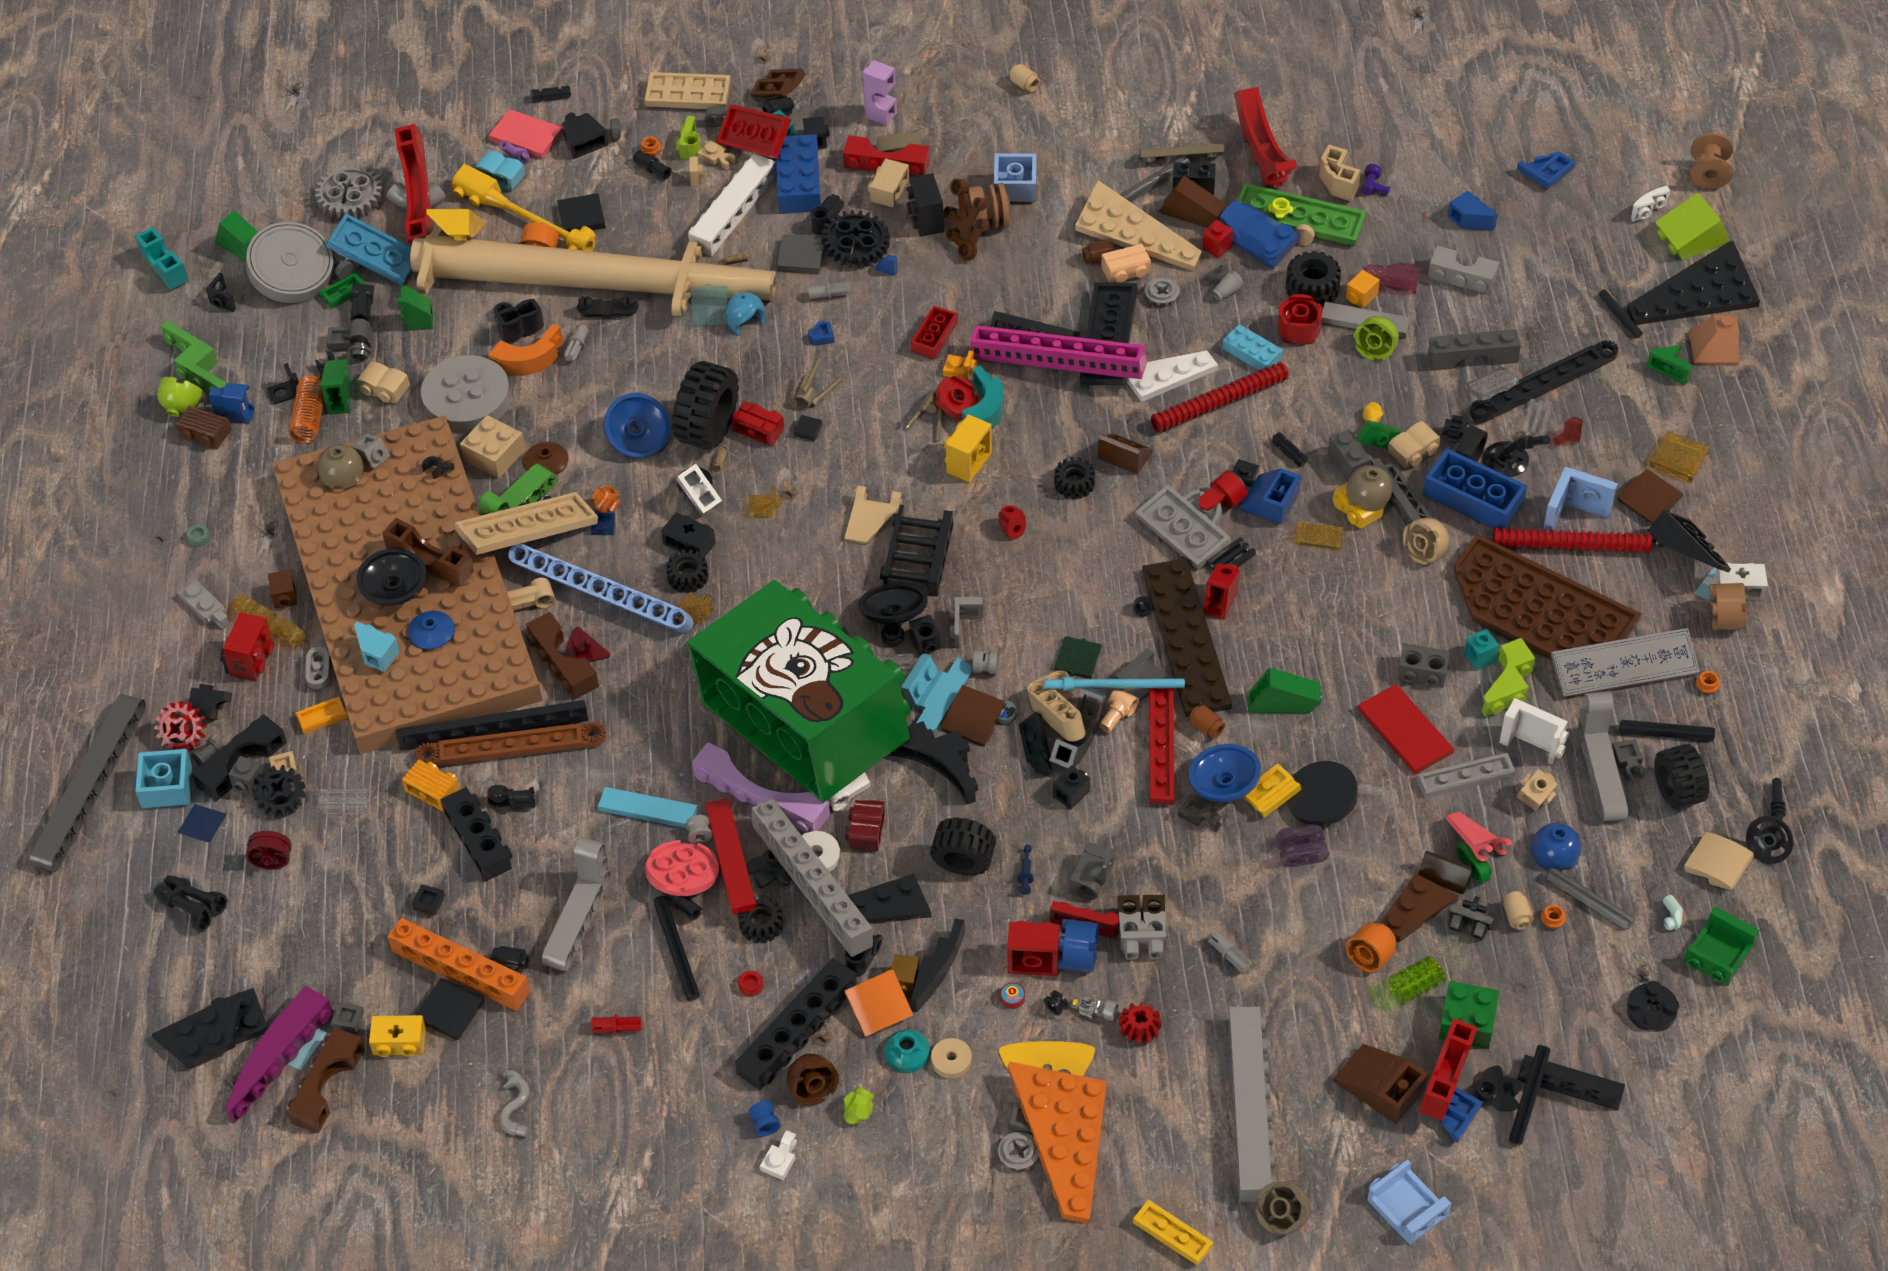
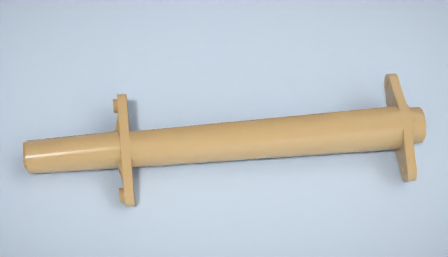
M436 225L426 238H414L410 254L411 269L413 272H419L417 292L421 294H428L437 278L672 294V316H682L683 312L687 311V301L690 296L731 298L739 292H750L761 300L773 301L776 290V271L698 263L697 260L702 257V246H699V243L695 241L688 242L682 261L468 238L467 241H454V238L449 237Z

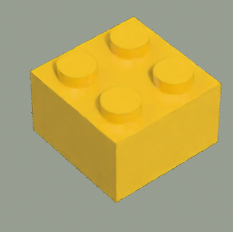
M969 414L963 421L958 423L956 431L946 439L944 444L946 449V471L948 474L969 483L972 481L992 454V424Z

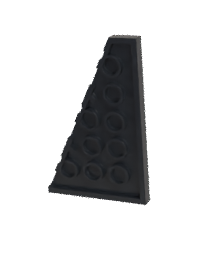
M1729 241L1629 303L1627 311L1631 320L1636 325L1755 308L1759 307L1760 300L1734 241Z

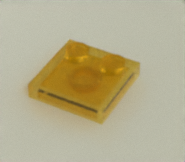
M1668 431L1653 456L1650 467L1692 483L1708 455L1710 447Z

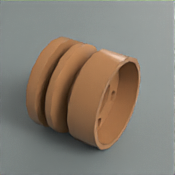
M997 183V193H995L993 184H989L988 194L986 195L981 186L969 187V191L966 193L968 214L976 197L985 198L987 201V207L985 210L979 211L972 225V231H974L976 220L979 218L991 220L995 229L999 227L1000 218L1002 227H1009L1010 202L1003 183Z

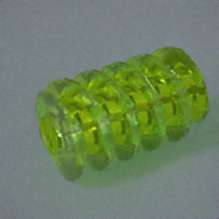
M1426 956L1422 961H1417L1414 965L1407 966L1406 969L1400 970L1397 974H1392L1389 977V988L1396 1002L1400 1005H1405V998L1408 1001H1412L1414 999L1413 994L1420 997L1422 990L1429 992L1430 986L1433 988L1438 987V981L1444 984L1446 982V975L1441 965L1434 958Z

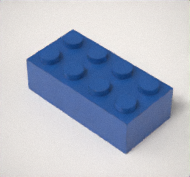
M817 134L786 136L779 156L776 159L779 214L811 212L814 207L821 205Z
M1446 449L1425 477L1423 495L1494 529L1498 527L1499 530H1502V528L1508 527L1524 504L1528 485L1450 449Z

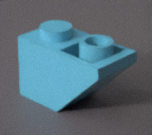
M356 621L354 626L364 663L385 672L400 652L397 639L390 633H383L369 624L364 625Z

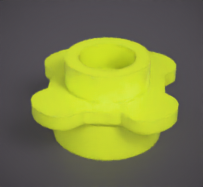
M1276 198L1273 204L1268 206V211L1273 212L1276 218L1282 219L1286 214L1293 212V207L1290 206L1287 199Z

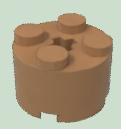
M1744 583L1710 584V598L1713 599H1709V612L1712 613V616H1715L1711 617L1712 631L1746 629L1747 611H1745L1746 595Z

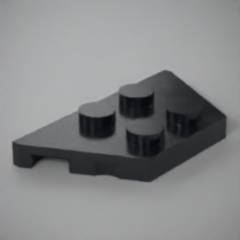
M238 992L152 1033V1037L188 1069H191L235 1048L237 1041L236 1031L241 1020L238 1014L240 1004L244 1003V996Z

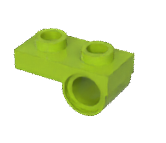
M687 115L685 124H681V137L677 138L676 150L679 151L680 159L682 160L698 156V152L701 150L700 136L696 133L695 116Z

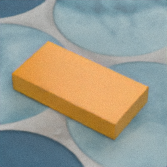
M339 696L295 712L303 735L348 718Z

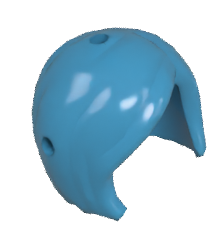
M739 292L732 296L725 311L727 324L737 335L741 334L739 325L747 322L753 315L761 319L762 325L765 324V307L761 299L750 292Z

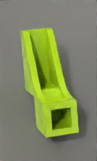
M1522 638L1500 646L1498 660L1504 671L1484 695V705L1482 706L1484 717L1501 713L1504 709L1510 707L1515 698L1523 702L1527 699L1529 686L1523 677L1533 672L1535 657Z

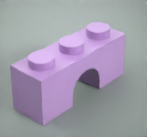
M873 60L869 66L864 68L862 73L865 117L887 126L897 114V100L887 94L896 84L895 68Z

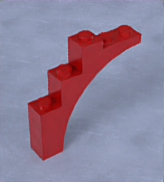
M1259 87L1238 90L1234 93L1243 142L1249 141L1253 164L1259 163L1263 187L1270 186V189L1283 187L1282 183L1288 181L1287 175L1291 174V170L1297 168L1296 160L1286 157L1276 143L1265 115Z

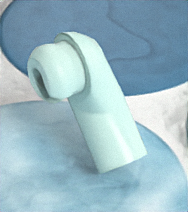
M1668 895L1663 899V904L1669 910L1670 917L1664 919V926L1669 931L1677 930L1682 925L1683 908L1673 895Z

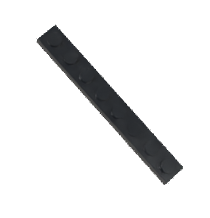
M585 700L401 728L396 729V735L400 750H413L419 748L420 745L422 746L423 743L430 744L443 740L578 724L588 721Z

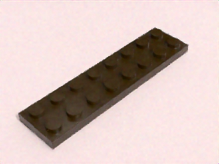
M1187 558L1143 565V578L1174 679L1185 680V687L1177 688L1185 717H1189L1195 707L1205 705L1213 712L1232 709L1230 695Z

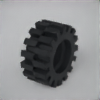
M1070 457V461L1067 458L1063 459V463L1059 462L1058 467H1055V489L1058 490L1060 495L1064 493L1065 498H1068L1070 495L1071 499L1074 500L1075 496H1078L1079 499L1083 498V494L1088 496L1089 491L1092 492L1095 485L1093 465L1089 464V461L1086 459L1082 462L1080 457H1078V460ZM1077 475L1082 477L1083 479L1079 481H1070L1067 479V477Z
M681 550L680 555L678 552L674 553V557L670 556L669 562L666 563L668 583L672 585L674 590L678 588V592L682 593L683 589H685L686 593H690L689 589H693V592H696L697 587L703 588V583L706 584L708 581L707 561H705L703 555L700 556L698 551L693 554V550H689V553ZM685 568H693L696 570L694 573L688 575L679 573V571Z
M759 895L758 900L755 898L757 909L738 913L739 929H741L743 936L746 935L747 940L750 941L753 938V943H758V939H762V943H766V938L772 941L774 940V934L777 937L779 936L780 930L783 929V915L781 906H778L776 900L772 902V897L769 896L764 900V895ZM758 914H766L770 917L767 923L761 925L754 924L751 921L752 917Z

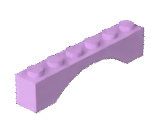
M709 742L706 743L692 761L693 774L699 781L707 782L715 786L719 791L735 796L741 802H747L756 806L773 798L800 832L819 831L830 816L829 802L822 803L810 792L781 793L765 789L749 781L737 770L727 751Z

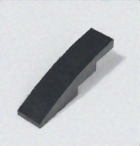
M954 919L949 939L939 937L933 958L923 956L911 998L912 1011L918 1012L946 977L958 954L965 934L964 920Z

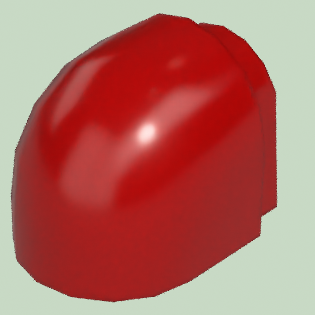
M1004 506L998 514L1000 527L1008 537L1017 539L1026 529V515H1024V511L1015 506Z

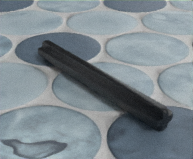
M665 896L656 897L653 900L686 999L688 1001L696 1000L700 996L667 899Z

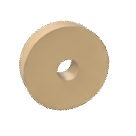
M956 1038L941 1040L934 1046L931 1053V1063L934 1071L948 1079H955L965 1075L972 1065L970 1047L964 1041ZM953 1056V1057H955L956 1059H954V1060H949V1059H947V1058Z

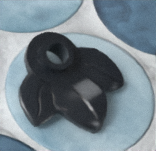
M770 849L765 851L762 856L751 859L746 865L748 874H755V881L760 889L775 879L783 885H789L792 878Z
M1499 1065L1492 1066L1483 1072L1482 1080L1474 1086L1473 1095L1482 1101L1483 1104H1491L1499 1111H1514L1519 1107V1103L1514 1097L1520 1092L1522 1081L1503 1077L1501 1067ZM1483 1091L1489 1092L1490 1095H1485V1094H1483L1482 1092H1483Z

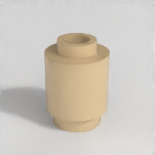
M1016 65L1010 71V80L1023 90L1033 92L1038 88L1040 78L1025 65Z
M1519 891L1507 894L1503 898V907L1510 926L1518 930L1528 928L1533 922L1534 917L1526 896Z

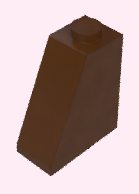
M1183 176L1166 197L1158 212L1207 228L1215 220L1220 221V215L1223 213L1222 210L1226 203Z

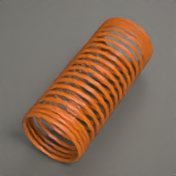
M315 376L302 377L297 386L289 435L292 439L301 443L313 442L318 436L324 403L323 392L314 386H304L315 385L321 388L317 384H302L304 382H316L321 385L322 379ZM303 388H315V389L319 390L320 392H318V391H316V390H313V389H303ZM297 427H299V428H301V429H304V430H313V431H303V430L298 429ZM294 431H295L296 433L300 434V435H303V436H311V435H314V436H312V437H302V436H299V435L295 434ZM298 431L304 432V433H312V432H314V433H313V434H302V433H299Z

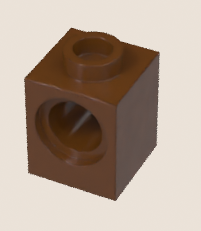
M291 569L268 573L270 595L274 608L297 605L295 583Z

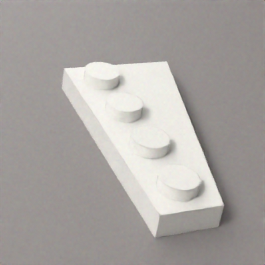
M1206 350L1147 362L1142 380L1125 378V380L1140 401L1143 402L1217 371L1218 364Z

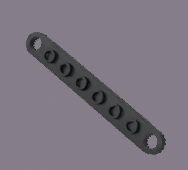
M1602 340L1594 346L1591 345L1498 389L1482 399L1475 400L1470 407V416L1478 422L1488 421L1597 369L1617 358V344L1614 341L1611 342V340ZM1602 349H1609L1612 352L1606 354V352H1602ZM1481 408L1486 410L1487 412H1484V414H1480V412H1476V409Z

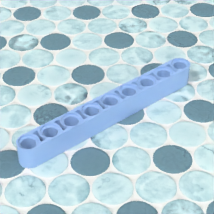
M516 544L509 550V559L519 567L677 632L686 633L693 627L692 616L679 607L526 545ZM525 552V557L519 560L520 554ZM545 560L544 566L538 569L539 563ZM564 568V573L558 576V571ZM584 576V581L581 584H577L579 577ZM604 584L603 590L597 593L598 586ZM624 591L623 598L617 601V595ZM640 600H644L643 606L637 609V603ZM660 608H664L663 614L657 617V611ZM680 616H684V621L677 625V619Z

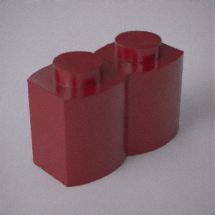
M855 799L854 807L850 806L848 819L851 821V824L846 826L845 841H849L850 849L879 851L885 818V804L883 801Z

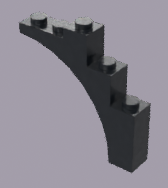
M924 721L909 725L910 739L887 756L910 759L934 769L953 784L960 792L966 804L976 802L975 792L978 791V785L975 778H970L969 775L970 769L967 763V752H970V746L967 739L962 738L959 730L934 738L932 730L927 729Z

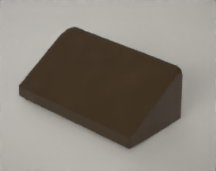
M1425 851L1418 875L1441 887L1464 894L1470 882L1472 867L1430 851Z

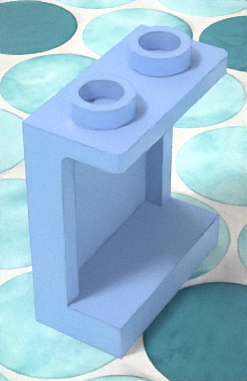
M1406 1160L1402 1164H1395L1389 1170L1388 1175L1382 1179L1377 1178L1370 1184L1367 1201L1411 1245L1449 1216L1452 1203L1445 1196L1439 1200L1411 1171L1412 1163Z

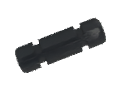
M561 86L560 89L558 87L543 88L542 91H539V89L531 90L533 102H538L540 99L546 101L560 99V97H563V99L571 97L569 86Z
M1281 432L1272 437V443L1280 447L1279 449L1291 460L1294 459L1293 462L1298 467H1302L1307 463L1308 457L1303 452H1299L1300 449L1289 439H1286Z

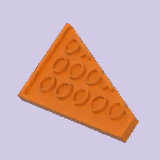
M1009 1061L1007 1072L1011 1075L1015 1086V1094L1020 1100L1024 1118L1033 1134L1034 1145L1039 1151V1158L1043 1169L1052 1185V1193L1058 1202L1062 1219L1088 1224L1091 1213L1107 1081Z

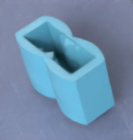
M488 151L475 166L476 170L496 179L499 187L507 191H512L525 175L524 164L519 160L505 158L501 153Z

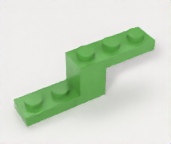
M165 321L161 325L163 339L169 345H174L182 351L174 359L177 375L210 393L212 387L225 388L226 382L208 372L218 363L214 348L169 321Z

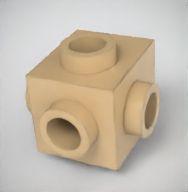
M1538 769L1534 775L1529 773L1521 782L1524 787L1517 797L1537 812L1544 802L1548 805L1557 794L1554 790L1558 784L1551 774Z

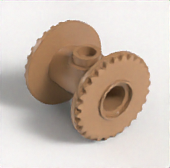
M1719 133L1700 135V137L1693 141L1690 149L1692 157L1696 160V163L1691 167L1690 178L1700 188L1719 189V187L1729 183L1733 176L1732 167L1726 161L1733 153L1732 142Z

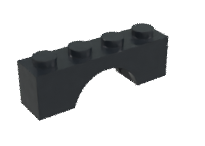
M264 714L257 720H254L243 732L233 737L226 746L216 751L209 760L196 768L192 775L197 788L217 802L233 788L228 774L240 756L247 758L255 755L272 756L287 743L283 729Z

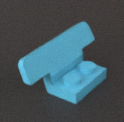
M922 654L901 686L909 706L923 711L916 723L924 721L927 729H931L933 733L937 730L961 686L965 685L972 674V666L957 657L948 673L937 670L931 655Z

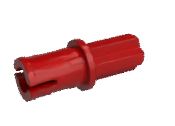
M617 1014L614 1017H592L591 1028L593 1029L591 1031L592 1033L614 1032L615 1035H618L619 1032L641 1031L642 1019L639 1016L619 1017Z

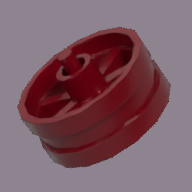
M255 832L248 838L245 856L250 864L258 868L267 870L280 869L288 865L290 861L292 843L288 837L278 832Z

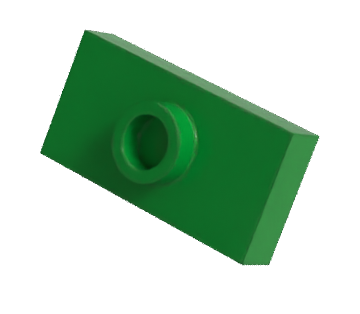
M1368 420L1356 436V439L1360 443L1388 450L1389 442L1403 432L1399 428Z

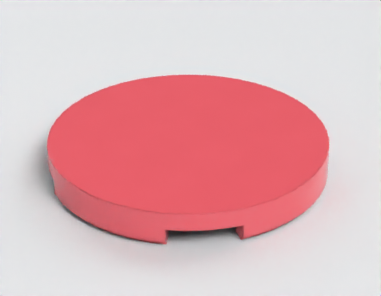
M681 840L661 844L650 852L645 866V873L650 884L661 892L676 896H690L706 891L716 882L719 875V861L711 849L700 843L694 845L681 843Z

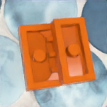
M893 969L844 991L864 1038L913 1016Z

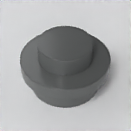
M357 342L349 347V352L353 359L366 360L368 355L371 354V349L367 347V344Z

